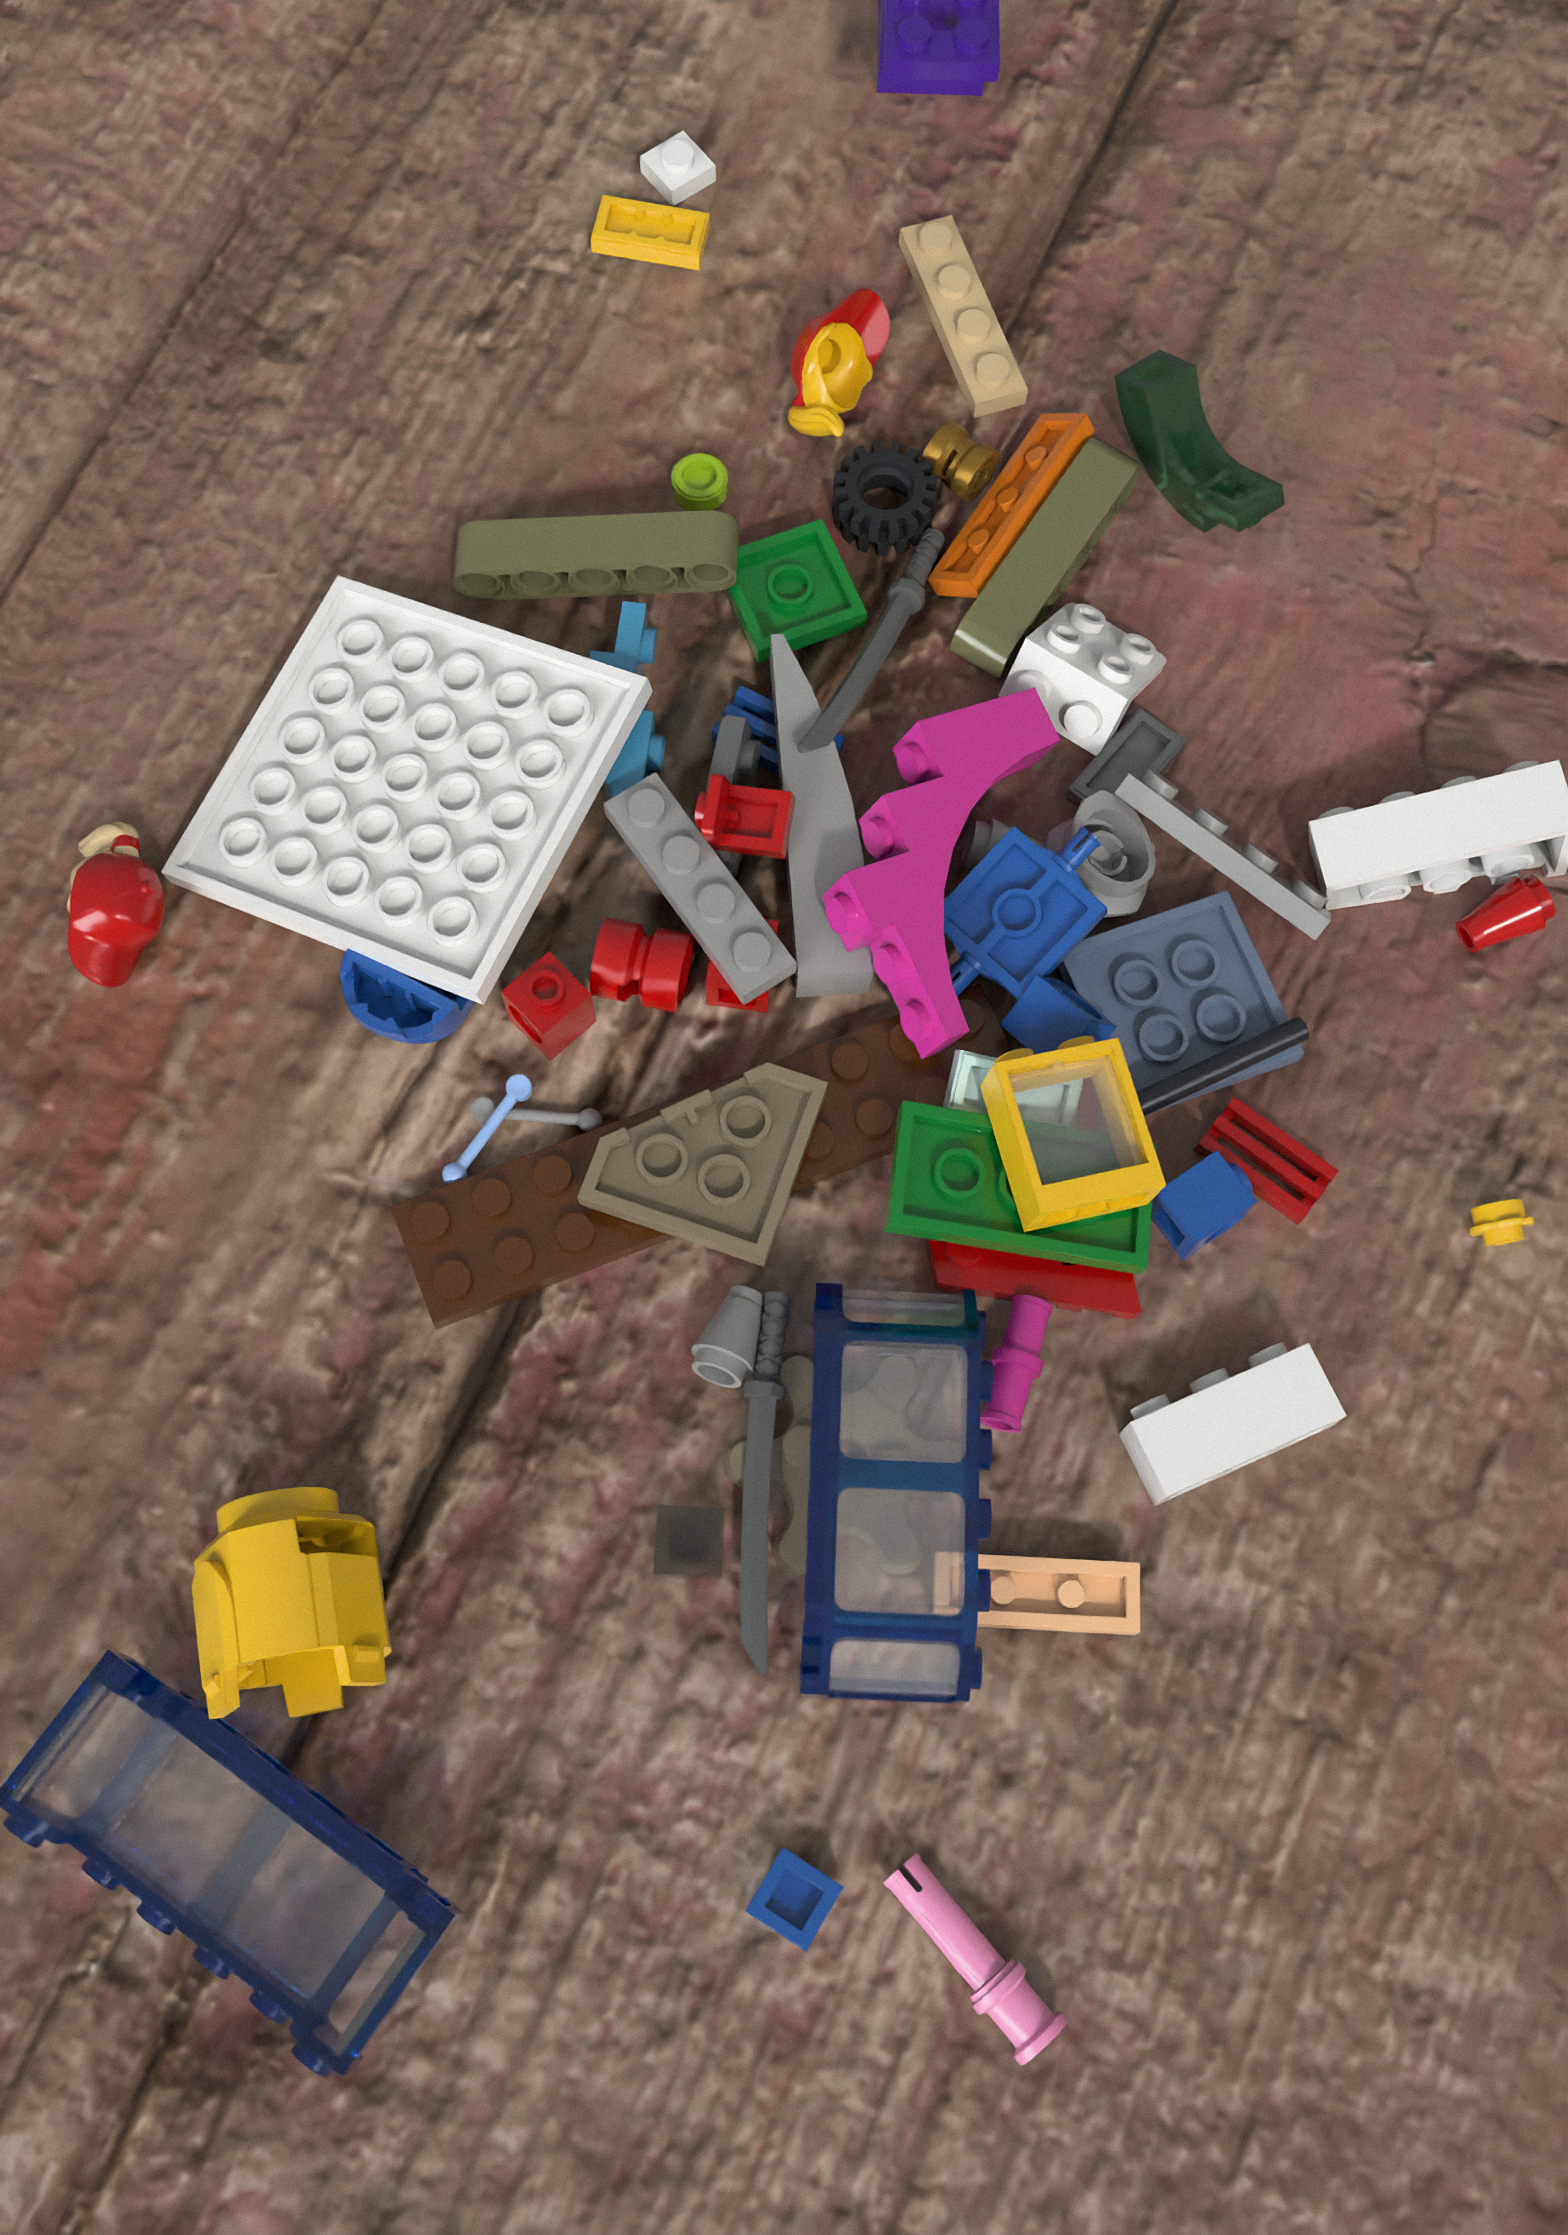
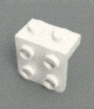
M1067 603L1026 637L999 693V697L1035 687L1056 732L1097 756L1112 739L1131 701L1161 673L1167 661L1161 653L1156 651L1155 646L1148 639L1137 634H1127L1107 622L1103 613L1087 604Z

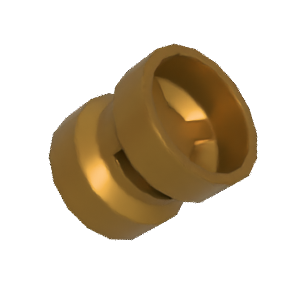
M948 421L929 441L920 463L927 459L932 465L931 475L936 474L937 480H946L950 483L952 493L965 502H970L982 492L992 478L998 466L1000 454L986 443H974L969 439V433L965 428L955 421Z

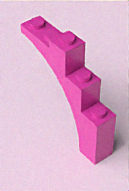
M1035 687L917 721L892 748L897 758L898 770L910 787L882 795L858 820L865 848L875 858L876 862L847 871L822 896L826 905L828 922L831 928L840 935L847 952L869 946L873 954L875 971L880 980L887 984L900 1012L902 1029L905 1035L914 1042L921 1059L942 1052L970 1031L952 984L944 940V889L955 843L971 809L989 788L1001 780L1031 768L1060 741Z

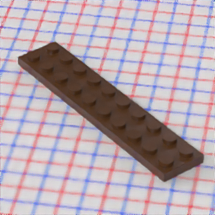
M981 983L964 989L957 997L970 1031L937 1054L921 1059L914 1042L905 1035L900 1023V1014L771 1062V1064L828 1082L824 1102L791 1192L892 1154L898 1109L903 1100L943 1107L955 1050H964L995 1058L1012 1051ZM743 1073L390 1206L436 1330L675 1238L663 1232L579 1204L577 1196L601 1137L623 1127L628 1130L661 1115L660 1110L709 1089L712 1092L743 1078Z

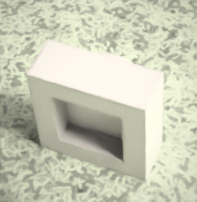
M684 130L640 156L641 173L672 207L716 181V165Z

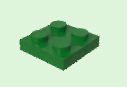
M823 519L738 547L736 582L732 587L725 589V592L758 663L770 659L771 634H783L791 650L794 651L866 625L867 611Z

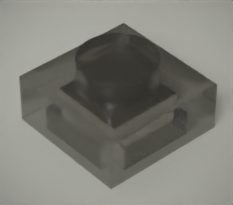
M657 1505L654 1577L722 1580L725 1508Z

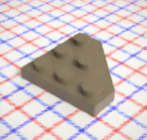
M766 1062L744 1072L743 1078L712 1092L709 1089L662 1109L660 1110L661 1115L628 1130L623 1127L607 1134L599 1140L577 1196L578 1202L585 1207L765 1267L824 1102L828 1082Z

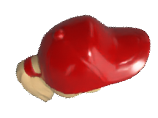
M118 821L96 828L78 842V850L86 858L78 863L71 872V893L67 901L69 911L67 941L70 959L83 976L96 984L108 988L118 987L127 982L145 946L160 933L165 913L164 891L161 882L154 870L139 857L140 838L136 828L131 824Z

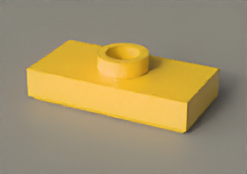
M602 195L591 235L592 252L700 270L710 230V213Z

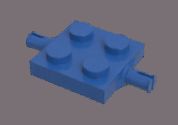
M1013 826L944 900V935L954 944L960 956L958 961L950 968L952 984L957 997L979 974L983 978L997 982L1018 1001L1037 974L1048 977L1108 913L1107 907L1083 886L1075 871L1101 845L1093 834L1089 836L1087 829L1081 826L1079 831L1056 854L1051 850L1037 846L1019 829Z

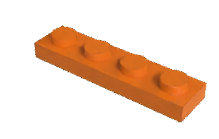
M1041 413L927 578L937 596L978 598L1083 446L1095 432L1087 413Z

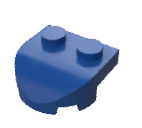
M349 948L342 959L340 979L342 981L343 995L351 1014L368 1030L394 1041L411 1044L439 1041L455 1032L461 1026L476 1003L400 973Z

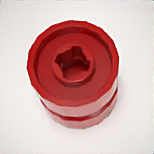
M606 917L600 928L594 950L590 973V993L592 996L620 1002H627L633 995H637L644 1007L678 1013L688 982L694 936L663 928H657L651 935H646L642 924Z

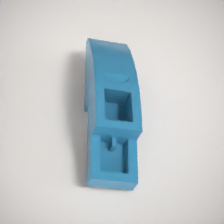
M622 601L614 653L590 650L589 659L641 676L643 675L644 664L654 665L658 630L657 628H648L646 603ZM649 699L601 787L605 801L610 800L650 776L651 771L662 772L665 736L655 734L654 711H647Z

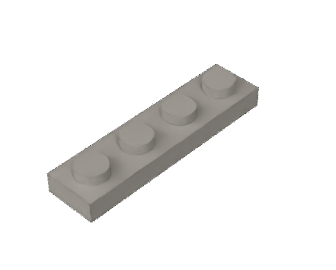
M1150 768L1144 776L1136 770H1133L1126 776L1115 791V795L1310 938L1316 940L1330 923L1331 913L1324 908L1329 899L1322 892L1302 878H1298L1292 885L1273 871L1279 863L1275 858L1250 841L1242 848L1226 837L1223 833L1229 826L1207 808L1198 805L1195 811L1192 812L1174 798L1179 789L1165 777Z
M656 772L604 803L607 818L743 1005L796 973L797 962Z

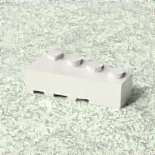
M1556 760L1544 764H1539L1537 761H1524L1510 766L1499 775L1479 780L1473 776L1459 777L1445 783L1438 790L1418 795L1408 791L1399 792L1387 796L1378 805L1357 810L1351 807H1338L1321 814L1317 820L1309 821L1308 847L1320 891L1329 899L1324 905L1325 909L1333 910L1403 899L1411 892V886L1423 885L1425 891L1433 892L1434 894L1457 891L1462 884L1469 881L1472 877L1484 875L1490 877L1492 886L1504 884L1512 876L1519 878L1518 872L1524 869L1538 867L1542 868L1544 878L1565 875L1568 868V787L1560 761Z

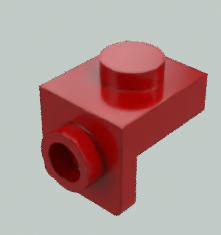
M712 773L708 792L701 791L698 796L695 809V824L697 829H701V835L713 850L786 859L796 798L790 791L731 785L725 775Z

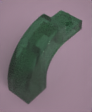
M1159 349L1114 375L1122 417L1130 440L1143 467L1166 500L1194 527L1206 533L1217 525L1223 524L1237 532H1241L1246 528L1255 526L1262 518L1285 505L1283 484L1240 464L1226 452L1215 437L1203 410L1196 365Z

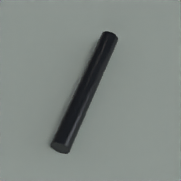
M1295 1017L1137 1091L1143 1115L1151 1114L1308 1040L1309 1031L1305 1022L1300 1017Z

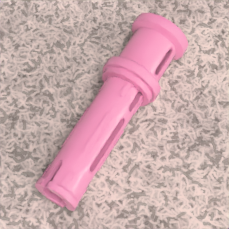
M916 1852L902 1866L920 1887L919 1892L911 1886L899 1870H896L883 1884L894 1893L948 1958L953 1967L974 1990L969 1997L973 2001L972 2007L979 2015L987 2013L1016 2048L1013 2056L1020 2066L1026 2064L1061 2032L1068 2023V2018L1062 2011L1053 2013L1024 1978L1027 1969L1020 1961L1015 1962L1013 1958L1008 1959L1006 1962L989 1940L980 1932L921 1860L920 1854Z

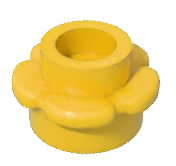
M1523 1199L1504 1200L1470 1209L1474 1227L1470 1228L1469 1231L1472 1236L1483 1235L1486 1247L1498 1246L1524 1240L1522 1227L1531 1226L1535 1220L1534 1217L1526 1216Z

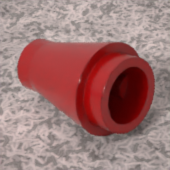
M1529 874L1521 879L1512 876L1467 916L1456 921L1455 927L1464 946L1470 952L1476 953L1485 947L1543 930L1546 925L1545 921L1555 916V906L1547 888L1536 876Z

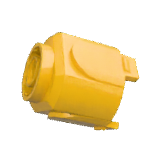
M296 1487L272 1490L242 1497L220 1507L216 1512L219 1535L195 1559V1574L191 1587L202 1688L206 1693L209 1719L224 1718L239 1708V1690L282 1685L289 1717L296 1718L344 1708L343 1686H376L386 1683L384 1658L392 1650L374 1526L360 1515L340 1513L337 1492L322 1487Z

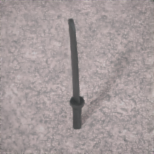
M928 528L923 532L921 541L916 547L904 577L891 584L888 590V605L870 638L826 707L797 744V749L800 753L826 747L831 743L873 681L910 614L913 615L922 609L925 603V590L923 588L927 581V576L930 574L945 541L944 535L939 530Z
M775 1291L765 1292L764 1311H762L760 1325L762 1329L759 1332L758 1339L759 1350H757L755 1360L756 1369H754L753 1380L745 1381L744 1397L750 1398L744 1466L741 1528V1642L757 1672L761 1675L766 1674L769 1670L767 1573L770 1481L777 1402H784L785 1386L779 1384V1368L782 1365V1348H784L786 1336L784 1331L787 1329V1310H789L791 1300L789 1294Z

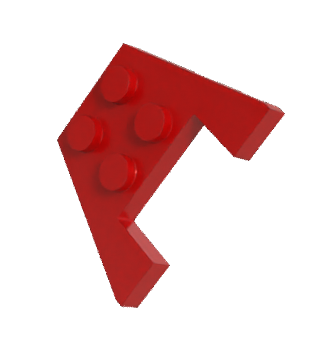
M1090 1079L1082 1080L1071 1129L1098 1134L1100 1124ZM926 1239L935 1288L938 1290L1012 1301L1015 1295H1029L1054 1304L1058 1309L1081 1312L1082 1309L1111 1313L1113 1317L1122 1319H1134L1141 1313L1133 1273L1080 1264L1064 1266L1062 1261Z

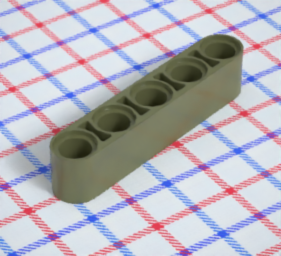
M1091 437L962 619L952 639L950 652L996 678L1003 680L1010 672L1026 637L1043 624L1130 497L1142 473L1143 464Z
M713 510L471 521L462 525L458 530L453 586L458 593L475 600L721 591L732 587L736 582L739 523L730 514Z

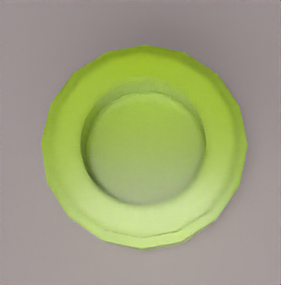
M705 453L689 454L681 458L674 465L671 473L673 498L679 506L687 511L714 510L718 508L726 499L728 492L727 469L719 459Z

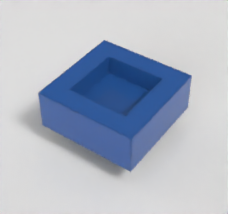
M782 1847L745 1912L806 1952L842 1891L843 1886Z

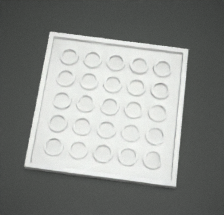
M338 575L161 873L172 884L346 951L349 948L400 973L484 1005L653 692L647 677Z

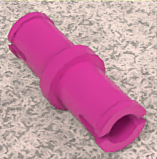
M1015 1295L1012 1298V1307L1001 1347L994 1348L989 1364L994 1368V1373L985 1407L980 1415V1422L982 1424L1007 1433H1019L1021 1431V1421L1032 1380L1039 1379L1044 1363L1039 1358L1048 1319L1053 1310L1052 1305L1047 1301L1029 1295Z

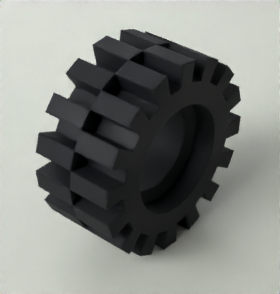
M882 441L872 442L871 453H867L864 446L861 445L854 449L853 459L847 455L844 457L840 464V471L836 470L832 502L834 525L837 531L843 528L842 538L848 544L859 538L858 550L864 553L868 552L870 544L878 546L877 556H887L888 546L894 545L897 555L905 553L907 541L916 547L921 541L923 532L932 527L937 499L938 482L936 474L931 475L932 465L927 459L918 464L920 452L911 447L906 455L901 454L902 443L892 441L891 451L883 450ZM890 488L901 493L906 498V503L896 509L882 510L867 504L862 496L871 489Z

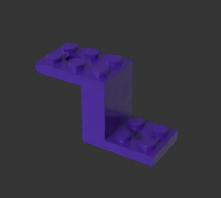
M878 0L877 92L982 96L984 82L998 81L1000 67L999 0Z

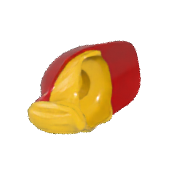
M868 288L857 289L831 312L810 319L799 333L790 359L791 378L797 393L788 412V421L796 431L805 435L819 437L827 435L840 437L845 431L844 422L838 414L847 412L856 406L863 387L872 378L873 367L884 350L890 334V319L887 309L873 290Z

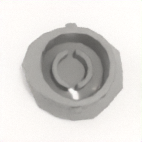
M1099 790L1081 801L1074 818L1059 824L1047 833L1044 848L1057 854L1079 831L1081 826L1087 829L1089 836L1093 834L1101 845L1075 870L1083 886L1107 907L1108 913L1103 918L1133 915L1138 911L1146 894L1149 879L1154 875L1156 864L1155 845L1150 841L1146 828L1138 814L1128 803L1115 794Z

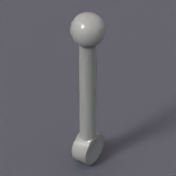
M480 1097L471 1104L470 1113L474 1121L484 1125L498 1106H495L489 1098ZM513 1107L504 1118L508 1120L576 1125L585 1132L599 1128L602 1124L601 1114L592 1108L584 1109L580 1113Z

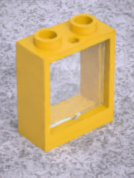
M1080 1036L1061 1043L1054 1051L1034 1055L1033 1049L1021 1048L1007 1052L995 1060V1063L980 1084V1089L1024 1232L1144 1206L1166 1186L1119 1038L1095 1042L1093 1036Z

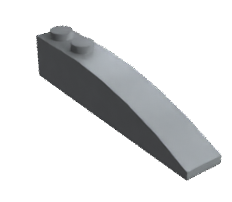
M771 634L770 671L780 790L790 791L796 798L785 859L793 958L797 962L796 973H794L796 998L870 993L873 973L876 971L873 963V954L869 946L847 952L840 935L831 928L828 922L826 905L822 898L847 871L864 866L851 793L834 739L826 747L806 753L798 751L797 744L822 711L813 689L784 635Z

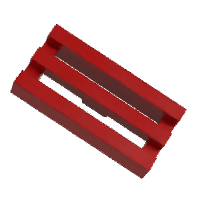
M1233 1096L1194 1149L1204 1158L1218 1150L1227 1163L1233 1162L1237 1164L1249 1178L1253 1187V1193L1297 1225L1306 1217L1312 1206L1339 1172V1170L1235 1096ZM1231 1121H1233L1234 1123H1236L1238 1126H1240L1241 1128H1243L1245 1131H1247L1248 1133H1250L1252 1136H1254L1255 1138H1257L1259 1141H1261L1262 1143H1264L1266 1146H1268L1269 1148H1271L1273 1151H1275L1276 1153H1278L1280 1156H1282L1283 1158H1285L1287 1161H1289L1290 1163H1292L1294 1166H1296L1297 1168H1299L1301 1171H1303L1304 1173H1306L1308 1176H1310L1311 1178H1313L1315 1181L1313 1182L1312 1180H1310L1309 1178H1307L1305 1175H1303L1302 1173H1300V1172H1299L1298 1170H1296L1294 1167H1292L1291 1165H1289L1287 1162H1285L1284 1160H1282L1280 1157H1278L1277 1155H1275L1273 1152H1271L1270 1150H1268L1266 1147H1264V1146L1261 1145L1259 1142H1257L1256 1140H1254L1252 1137H1250L1249 1135H1247L1245 1132H1243L1242 1130H1240L1238 1127H1236L1235 1125H1233V1124L1231 1123ZM1222 1136L1250 1156L1253 1162L1267 1172L1275 1174L1303 1194L1300 1201L1216 1142L1218 1138Z

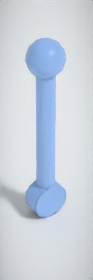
M516 1074L508 1079L506 1083L507 1095L457 1162L449 1163L444 1167L442 1178L446 1185L467 1178L466 1169L516 1102L525 1101L531 1096L533 1087L526 1076Z

